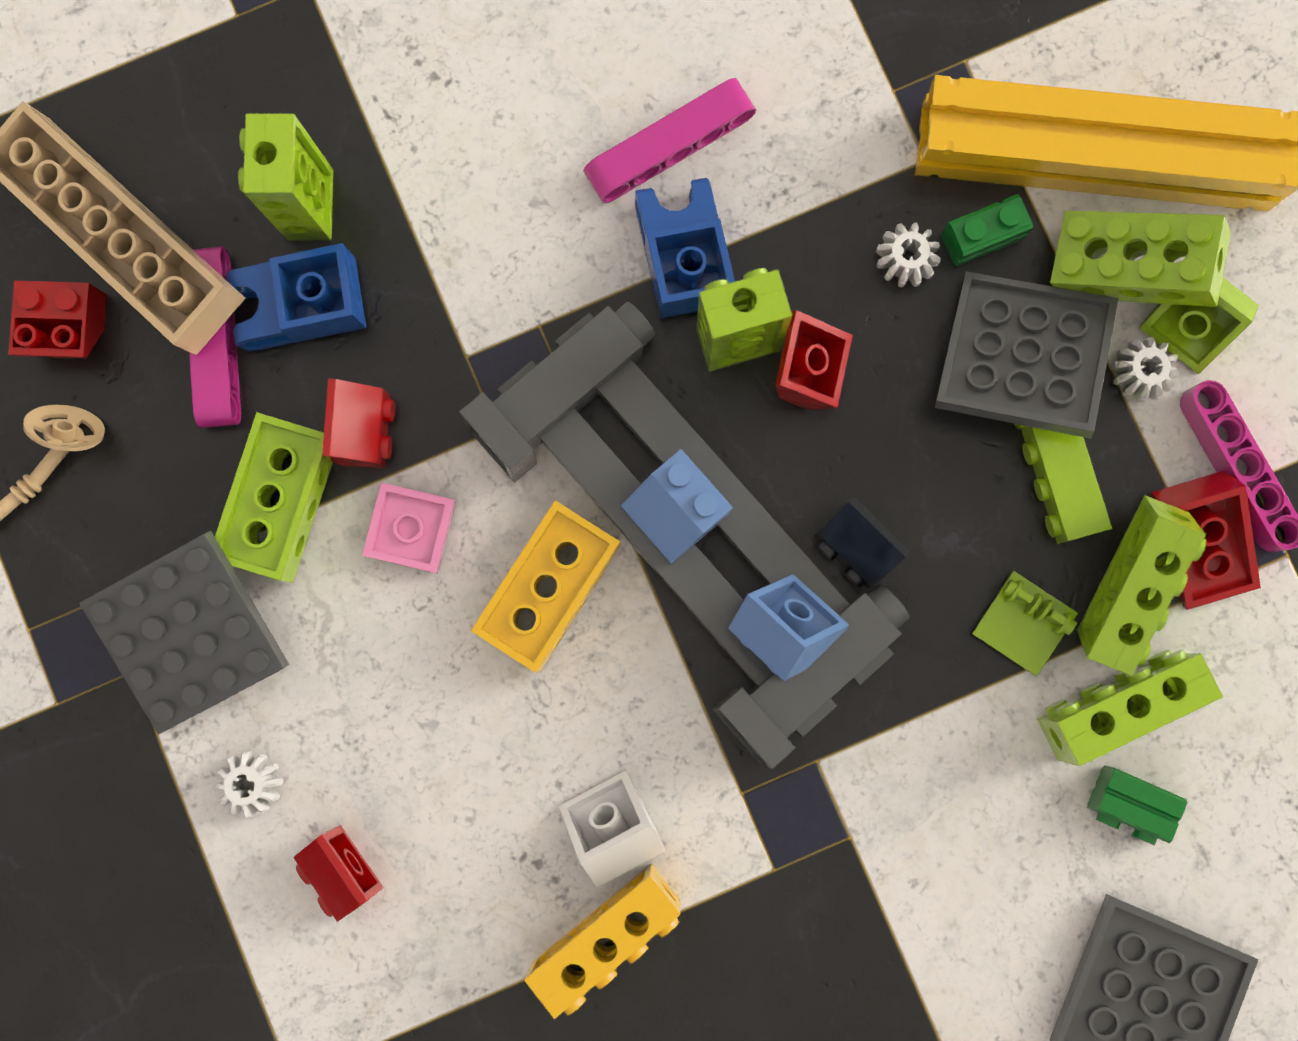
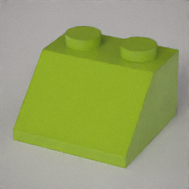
M1222 278L1217 307L1158 303L1139 328L1150 337H1154V340L1159 344L1168 343L1167 350L1170 353L1178 355L1179 360L1197 374H1200L1253 322L1259 305L1225 278Z

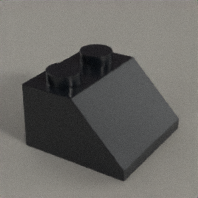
M855 496L813 536L819 541L815 545L816 548L829 561L832 562L836 558L846 568L843 572L844 576L857 588H860L862 585L866 589L873 588L911 553Z

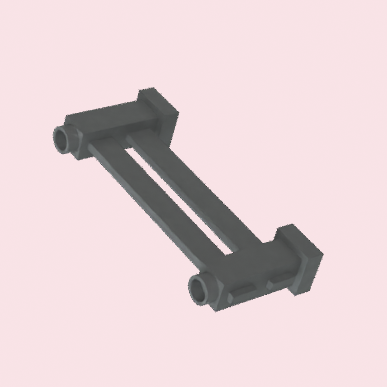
M626 302L615 312L607 306L595 317L589 312L555 340V345L558 348L538 365L531 360L497 389L500 396L492 402L482 392L460 410L459 413L467 430L514 483L537 465L534 449L541 443L552 453L755 684L756 687L749 693L743 687L734 689L712 710L762 767L773 769L795 749L794 745L787 739L788 736L794 731L800 737L806 735L837 706L831 698L850 680H853L857 685H861L894 655L888 646L902 634L898 628L910 616L897 597L880 584L876 585L868 594L863 593L848 603L639 369L636 363L642 359L643 347L655 338L656 334L645 316L633 304ZM598 395L605 400L661 465L680 449L684 451L733 507L730 514L716 527L768 585L794 574L849 624L847 630L807 670L786 681H783L778 675L771 672L768 666L749 648L744 646L740 639L728 629L744 600L694 544L673 564H670L621 508V505L641 483L578 413Z

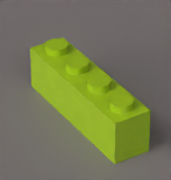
M1014 424L1017 429L1022 430L1025 443L1022 445L1023 454L1028 465H1033L1037 478L1034 480L1035 493L1038 499L1045 503L1048 513L1045 516L1046 528L1052 538H1056L1057 544L1112 529L1084 438Z

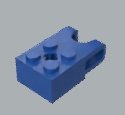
M708 178L691 181L690 204L680 211H669L661 206L652 188L640 189L635 192V210L660 318L697 312L699 292L705 291L704 287L707 284L723 279L728 280V284L735 282L721 220L718 218ZM684 267H690L691 271L685 270Z
M342 243L269 258L270 262L228 271L226 274V281L240 292L245 299H259L258 310L251 319L236 324L233 329L234 344L241 349L247 351L261 350L366 328L356 258Z

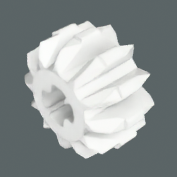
M917 222L912 224L909 232L902 223L896 226L895 233L886 231L882 237L884 243L879 244L876 249V253L882 256L877 262V268H889L884 277L886 281L891 280L894 275L899 277L897 282L899 288L904 287L908 278L914 287L919 286L921 277L930 279L934 274L932 267L938 266L941 258L934 254L940 247L939 242H928L932 234L931 229L924 231L923 234L918 233L919 226ZM907 250L914 254L909 260L902 256L903 253L906 254Z
M1148 337L1143 343L1139 339H1134L1128 343V348L1123 347L1118 350L1116 355L1120 361L1113 363L1111 369L1120 373V376L1113 380V384L1120 385L1124 383L1126 386L1122 396L1128 397L1135 392L1137 402L1147 400L1148 396L1155 401L1162 397L1163 391L1168 392L1174 388L1175 384L1171 378L1179 376L1180 370L1171 366V363L1177 360L1178 355L1172 354L1167 356L1165 353L1168 349V343H1162L1156 347L1154 337ZM1142 364H1145L1149 368V370L1146 371V374H1149L1148 376H1146L1141 371L1143 368H1145V366H1141Z
M252 751L243 752L241 759L237 756L229 757L227 759L229 768L223 767L217 771L218 775L225 780L214 785L215 790H224L225 793L220 798L218 804L225 805L232 802L230 814L237 815L243 810L246 818L254 817L257 810L261 813L269 811L270 805L268 801L274 802L280 798L279 793L272 789L283 784L282 778L273 779L272 773L277 771L279 765L274 763L265 767L267 755L263 753L254 758ZM245 779L250 782L254 781V789L244 787L243 781Z

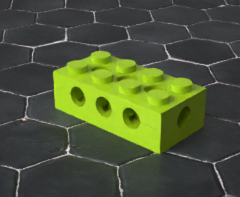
M246 114L245 128L240 130L239 136L240 147L244 153V167H240L238 172L240 190L288 241L332 240L333 168L295 114Z
M1065 210L1050 283L1053 287L1119 298L1118 301L1217 307L1231 231L1225 215ZM1145 255L1140 260L1135 261L1139 256ZM1185 257L1182 261L1174 263L1178 258Z
M766 268L752 270L743 276V280L729 284L726 279L714 281L704 287L705 291L699 292L697 334L709 372L780 352L792 313L778 269L767 272Z
M256 412L215 534L217 542L232 566L279 581L294 582L333 461L322 456L324 432ZM292 455L290 467L283 470L282 463L284 459ZM279 490L280 499L272 507L270 504L271 496ZM266 526L268 530L267 538L260 543L258 538L259 532Z
M1144 495L1077 629L1088 659L1133 676L1138 665L1142 666L1147 661L1151 651V644L1149 643L1155 631H1161L1164 628L1169 616L1167 608L1173 597H1178L1183 592L1187 583L1186 572L1192 560L1197 561L1201 557L1206 546V539H1204L1206 534L1189 512Z
M1170 650L1162 651L1148 658L1150 664L1138 670L1136 669L1133 676L1120 671L1114 675L1116 681L1102 686L1101 683H1096L1086 687L1079 692L1081 698L1068 703L1064 699L1045 708L1047 714L1037 718L1057 761L1080 767L1223 698L1202 654L1185 653L1184 650L1173 653Z

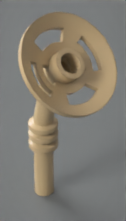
M45 405L35 408L26 414L23 422V429L26 435L34 442L50 448V450L30 475L25 474L22 476L24 481L18 480L16 481L17 487L12 485L9 488L11 492L0 501V521L21 503L27 504L29 502L28 497L34 498L36 496L35 491H42L41 485L69 451L87 450L95 447L103 440L105 427L97 416L84 409L69 405ZM48 418H67V419H53V420H48V421H46V422L42 421V420H45V419H48ZM81 423L85 424L92 430L94 435L84 436V432L78 426ZM34 429L43 433V437L45 440L41 439L35 433Z

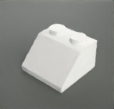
M626 770L559 805L578 860L596 887L666 851L654 822Z

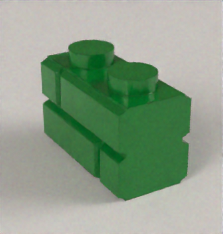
M1016 194L1004 199L1001 203H994L948 222L941 236L953 264L957 267L1024 240L1033 229V223L1021 196Z
M1104 765L1096 781V787L1093 789L1087 803V808L1098 812L1095 820L1115 829H1119L1121 823L1134 828L1133 837L1155 846L1157 839L1167 843L1173 841L1179 826L1178 822L1181 820L1188 802L1185 798L1119 769Z

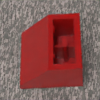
M14 281L8 355L87 358L104 331L107 294L90 283Z

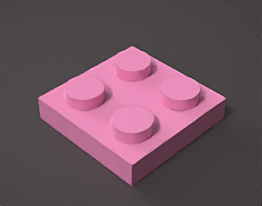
M381 482L362 556L438 574L456 501Z

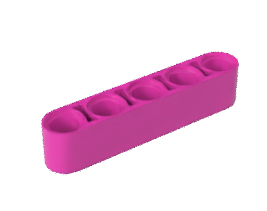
M737 78L729 79L597 156L584 167L583 172L603 203L612 202L743 125L754 116L757 110Z
M224 246L193 249L226 280L227 272L232 269L228 251ZM234 312L197 355L189 352L193 413L199 428L238 425L241 421L237 346L234 344L233 329L235 327Z
M1213 380L1201 382L1186 390L1180 398L1181 411L1216 473L1225 470L1246 485L1253 538L1256 543L1267 552H1279L1297 548L1298 514L1227 390L1221 383ZM1199 392L1205 394L1208 398V409L1202 407L1199 403ZM1218 425L1224 427L1227 431L1228 439L1226 442L1218 437ZM1238 458L1246 464L1245 476L1237 470L1236 461ZM1257 492H1260L1265 498L1264 509L1260 508L1256 503ZM1277 525L1283 529L1285 534L1282 543L1275 536Z

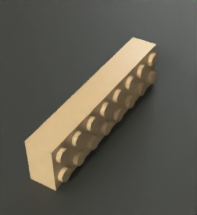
M22 101L0 127V182L173 345L197 355L244 301L245 297L51 119Z

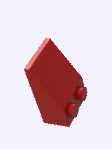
M1224 470L1151 492V498L1189 512L1206 534L1204 537L1206 539V546L1203 554L1197 561L1192 560L1186 572V586L1180 594L1183 607L1186 610L1261 588L1246 485Z

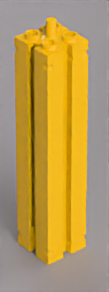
M942 75L934 76L929 93L926 94L921 107L920 143L917 148L915 175L930 177L931 175H937L939 178L1239 209L1251 207L1253 210L1270 211L1281 200H1284L1298 190V111L1284 113L1281 109L962 77L952 79L951 76Z

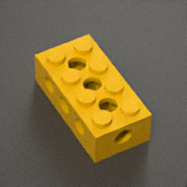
M555 500L478 618L471 632L533 672L540 673L622 546L621 542ZM569 545L577 547L578 557L576 561L570 565L561 564L559 561L561 549ZM553 577L557 582V590L551 597L543 598L538 590L539 583L544 578ZM531 609L535 613L536 622L531 629L524 631L518 624V616L523 610Z
M650 864L535 959L524 981L554 1019L562 1012L569 1016L586 1001L584 995L596 985L599 990L605 987L617 975L615 969L626 959L630 964L636 961L647 951L648 946L646 943L657 933L662 938L679 924L677 917L681 914L680 899L654 866ZM641 912L647 918L642 921H635L629 917V914ZM609 938L615 944L612 946L603 945L599 941V939ZM577 964L581 966L583 970H574L569 965Z

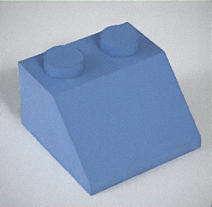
M682 449L655 470L621 505L625 513L670 564H673L718 525L733 509L730 503Z
M792 574L747 594L728 629L740 639L744 646L756 654L768 666L771 672L778 675L783 681H786L807 670L847 630L849 624Z

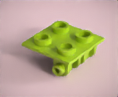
M1012 571L972 634L1037 677L1064 634L1069 635L1076 627L1077 622L1074 619L1078 613L1017 572Z

